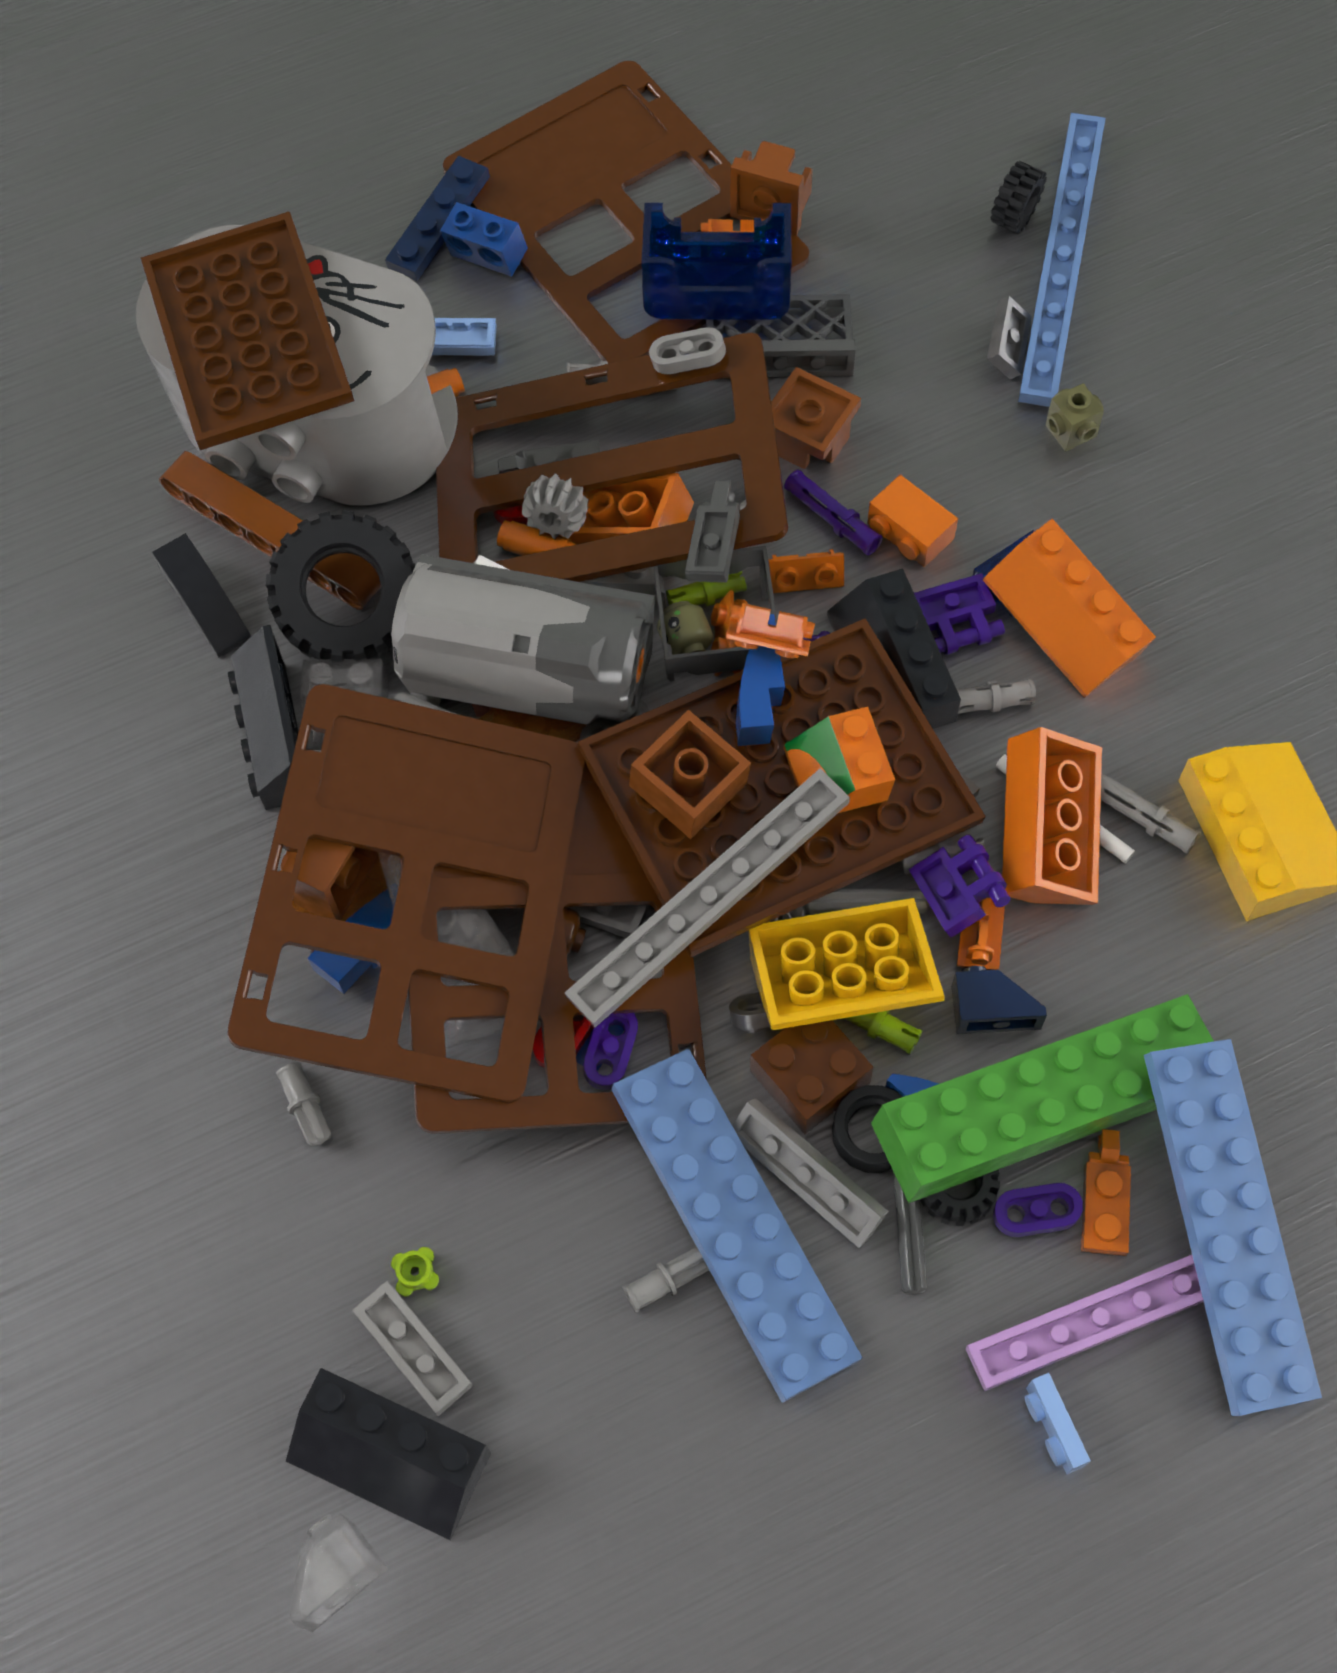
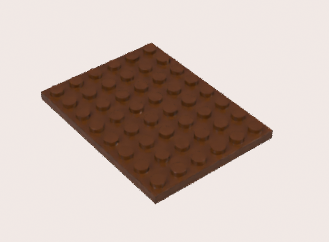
M866 618L811 641L808 656L799 655L798 658L781 656L785 690L781 706H771L774 728L770 744L737 746V700L743 671L578 741V748L659 901L664 906L797 789L783 749L784 744L828 716L864 707L869 708L895 777L888 801L836 814L685 948L690 958L983 823L986 817ZM687 710H690L751 762L747 784L692 839L687 837L629 786L631 764Z

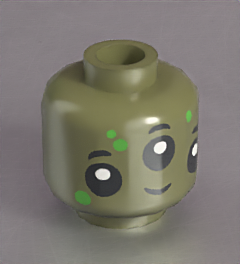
M679 601L663 610L667 644L671 645L672 655L705 651L711 645L714 636L705 613L700 606L690 604L688 601ZM659 618L656 627L662 641L661 625Z

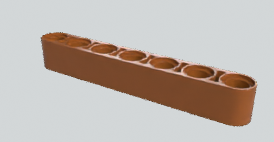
M184 451L159 478L162 487L175 499L270 557L274 551L278 552L282 545L280 540L287 532L290 534L294 533L298 529L297 524L303 521L188 451ZM349 553L326 557L315 565L308 577L310 582L357 610H362L381 588L379 576L373 566L365 559Z

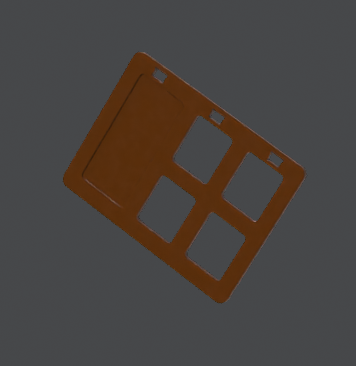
M634 61L620 62L446 157L443 162L444 174L457 156L488 167L490 178L471 203V207L519 224L528 247L520 264L600 359L608 361V364L649 355L650 346L658 338L695 330L705 325V296H754L803 268L809 261L807 245L797 235L779 231L781 234L777 237H772L773 255L717 287L708 286L676 249L700 236L701 223H708V219L728 220L732 218L730 217V168L732 164L643 68ZM647 89L655 97L650 102L641 95ZM708 155L717 164L711 169L702 161ZM680 157H687L719 193L666 224L656 226L623 189ZM594 205H601L633 242L576 275L569 276L559 267L536 238ZM648 265H654L687 301V304L626 339L621 338L590 303L589 299ZM713 309V313L717 316L729 311L728 309Z
M327 684L314 686L307 696L228 1024L227 1035L230 1043L241 1050L502 1103L517 1101L526 1088L585 763L578 748V743ZM311 729L325 734L321 752L306 750ZM316 838L398 856L402 859L403 868L391 924L388 928L369 927L299 912L293 908L292 901L305 846L309 839ZM282 848L286 851L297 853L292 873L277 871ZM444 866L522 883L527 887L528 894L517 953L514 956H505L430 940L422 936L421 926L432 873L435 867ZM292 945L373 962L380 967V976L368 1032L365 1038L353 1039L272 1022L267 1018V1008L283 947ZM420 972L504 990L507 993L508 1001L497 1059L494 1065L485 1066L400 1047L398 1037L410 979L414 973ZM252 974L267 978L262 1000L247 998Z
M584 763L538 1017L542 1027L547 1092L544 1095L521 1096L512 1103H502L482 1098L456 1100L449 1095L448 1091L414 1085L416 1122L427 1133L438 1134L629 1123L613 1092L584 1093L578 1085L573 1017L583 1014L565 995V992L577 981L572 980L568 973L563 909L576 906L648 904L657 912L663 906L586 763ZM400 858V874H401L402 868H403V861H402V859ZM437 866L433 869L421 934L426 939L438 941L437 913L442 910L525 908L528 889L522 883ZM684 949L661 969L662 976L660 978H652L611 1014L663 1013L667 1019L670 1057L679 1053L678 1047L691 1045L692 1055L707 1080L694 958H690L686 949ZM420 972L414 973L411 976L408 989L411 1050L446 1057L444 1024L450 1020L504 1018L508 1001L507 993L501 989L482 985L446 986L442 983L439 976Z

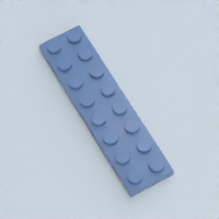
M1231 1039L1145 1054L1144 1059L1231 1416H1242L1322 1398Z
M689 1048L613 1083L611 1090L781 1402L784 1403L859 1362L863 1357Z

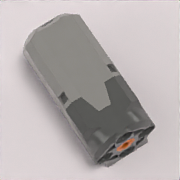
M420 554L412 574L408 576L402 586L396 604L391 632L394 671L408 691L586 725H591L599 718L623 722L632 716L639 707L644 679L652 655L655 595Z

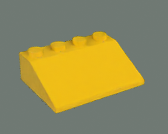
M1291 742L1224 747L1187 760L1178 781L1246 921L1337 892V831Z
M914 898L767 922L748 931L750 958L755 980L772 1030L944 1001L945 995Z

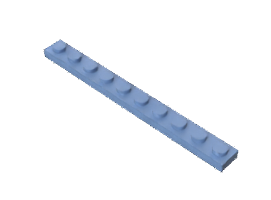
M1071 113L1018 402L1050 407L1051 399L1059 390L1106 119L1104 117Z

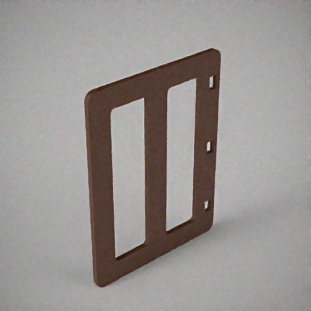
M743 333L723 338L726 353L720 362L709 367L674 374H662L654 369L650 356L645 355L457 397L458 424L456 433L446 456L436 468L439 557L474 563L478 557L477 517L483 513L521 506L525 499L524 494L527 487L532 482H536L541 475L551 478L556 473L560 480L564 481L571 478L573 486L583 487V492L731 460L741 461L746 495V506L739 510L740 519L733 550L782 539L788 531V520L764 347L760 336L755 333ZM607 376L606 382L587 385L586 380ZM721 378L731 379L735 420L730 424L482 478H474L473 436L477 432ZM496 401V406L479 410L476 407L478 404ZM695 520L500 560L495 563L509 570L581 582L688 559Z

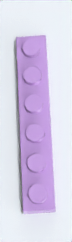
M1189 1255L967 1345L966 1351L984 1392L1203 1303L1193 1256Z

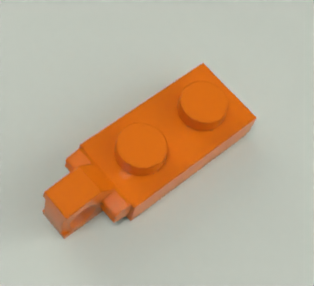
M1102 1129V1134L1098 1136V1152H1089L1088 1161L1084 1166L1081 1252L1127 1256L1129 1253L1131 1166H1129V1156L1119 1155L1120 1131Z

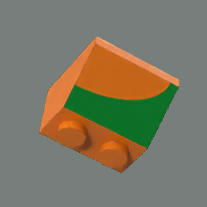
M868 707L828 716L784 744L783 749L797 788L821 768L850 797V803L839 813L888 801L895 777Z

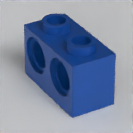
M458 202L455 203L440 230L451 256L511 277L528 249L517 222Z

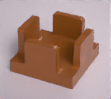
M762 141L753 160L752 152L744 150L741 158L735 157L730 168V217L740 220L765 219V223H772V229L797 235L802 225V213L812 190L813 168L805 167L802 175L789 172L795 158V149L771 142Z
M795 367L771 401L779 457L802 469H806L810 463V455L833 463L850 437L851 421L861 406V398Z

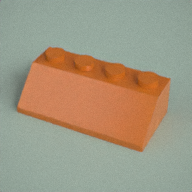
M1053 518L1025 538L983 578L986 585L1084 698L1138 657L1156 638Z
M1043 727L1008 738L1002 877L1007 884L1005 890L1011 898L1033 904L1094 905L1098 903L1102 747Z

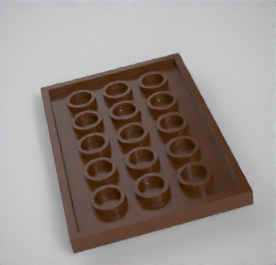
M290 211L141 257L192 430L200 451L355 401Z

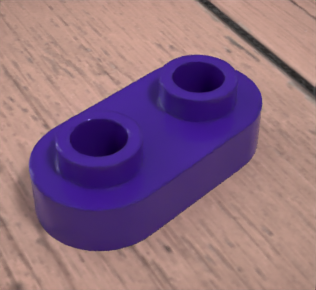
M634 1013L610 1014L593 1029L583 1064L584 1077L592 1087L599 1090H610L613 1083L624 1079L638 1031V1020ZM613 1025H619L623 1028L624 1033L620 1036H614L610 1034L608 1029ZM600 1064H607L612 1068V1072L609 1075H601L597 1072L596 1068Z
M1065 1183L1013 1189L1004 1192L998 1198L993 1209V1220L996 1227L1010 1237H1023L1067 1230L1074 1226L1083 1211V1201L1078 1191ZM1051 1204H1062L1065 1207L1066 1213L1064 1215L1054 1214L1051 1210ZM1016 1209L1022 1214L1023 1219L1020 1222L1011 1221L1007 1211Z

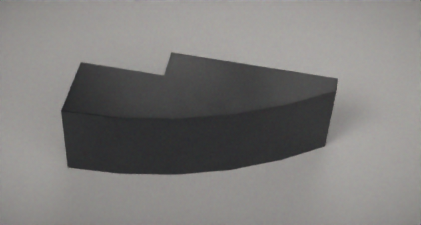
M186 533L152 552L159 569L177 593L182 605L218 658L242 645L251 637L226 593Z

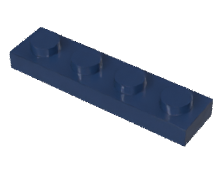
M457 156L386 257L385 262L388 269L418 281L445 242L440 230L455 203L471 205L490 178L488 167Z

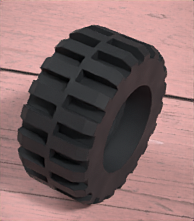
M342 510V515H331L330 511L318 514L319 518L309 522L308 519H305L298 523V529L294 533L290 534L287 532L280 540L282 545L278 552H273L269 561L271 565L270 572L266 574L269 609L275 619L274 621L287 640L309 658L313 657L324 664L332 666L334 664H344L345 667L357 666V663L364 661L370 663L379 659V656L386 651L390 652L393 650L391 632L397 600L403 584L415 568V563H413L410 551L405 543L397 538L396 532L387 525L383 527L378 524L376 518L366 514L363 518L355 516L354 511ZM341 553L354 554L365 559L376 570L381 582V596L374 612L364 621L350 626H337L322 620L311 609L306 595L307 580L315 565L326 557Z

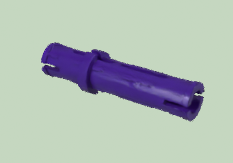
M797 469L788 476L784 483V489L791 492L813 512L834 527L833 532L840 538L846 537L868 556L877 550L883 540V536L876 533L860 520V514L857 511L845 508L825 490L805 476L801 470Z

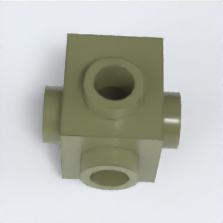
M1084 383L1072 389H1063L1051 399L1045 425L1065 452L1097 437L1104 413L1102 402L1097 395L1092 394Z

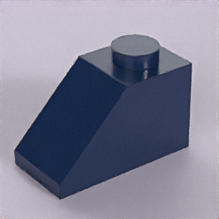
M970 966L962 969L961 972H955L951 990L957 1034L1042 1029L1047 1017L1046 1007L1001 971L986 970L983 966Z

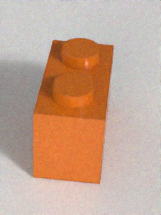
M901 474L869 503L867 524L870 525V528L896 545L907 559L915 560L924 568L955 538L958 518Z

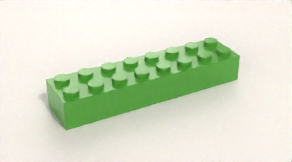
M1186 994L882 1104L871 1125L908 1203L1099 1132L1102 1129H1107L1157 1110L1144 1055L1154 1051L1214 1042L1189 995Z

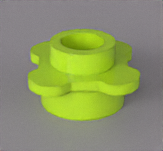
M421 1247L418 1251H408L404 1254L398 1253L392 1258L391 1267L395 1270L398 1278L396 1290L401 1296L408 1297L413 1291L423 1288L429 1291L434 1290L438 1286L439 1276L434 1272L432 1265L435 1256L430 1248ZM418 1268V1275H412L411 1270Z

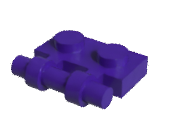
M982 573L914 593L930 630H936L939 635L938 638L934 639L940 653L944 652L945 655L953 654L959 651V647L973 643L978 645L987 644L992 641L993 637L1005 634L1004 624L1001 619L988 623L985 615L995 612L996 603L989 587L983 581L984 576ZM969 620L972 628L954 632L952 625Z
M965 835L959 839L958 846L962 852L953 858L942 847L909 869L941 926L950 938L986 916L979 904L983 899L991 898L996 907L1007 905L1011 899L1005 890L1007 884L999 872H995L988 862L989 854L983 845L976 843L972 835ZM968 870H974L979 879L968 886L962 874Z

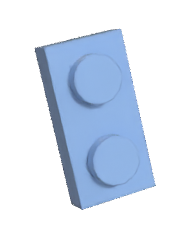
M1046 1373L1032 1379L1026 1387L1029 1394L1025 1396V1402L1034 1421H1042L1049 1438L1045 1440V1444L1052 1461L1056 1466L1062 1465L1067 1475L1085 1467L1091 1460L1050 1374Z

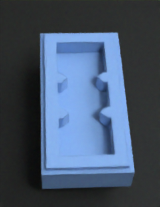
M435 318L436 337L432 355L495 356L496 318Z

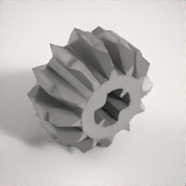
M556 473L551 478L541 475L536 482H532L527 487L522 504V515L528 518L527 526L539 528V535L546 532L553 539H556L559 535L570 538L572 533L579 531L580 527L583 526L589 499L583 496V487L572 485L571 478L564 481L560 480Z

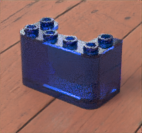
M644 203L642 289L643 307L648 315L657 319L773 320L783 317L789 311L792 267L791 203H773L772 212L767 219L761 221V218H754V232H682L681 217H674V221L669 219L664 214L663 203Z

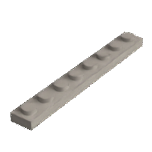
M821 768L817 770L565 992L566 997L594 1028L597 1027L850 803V797Z

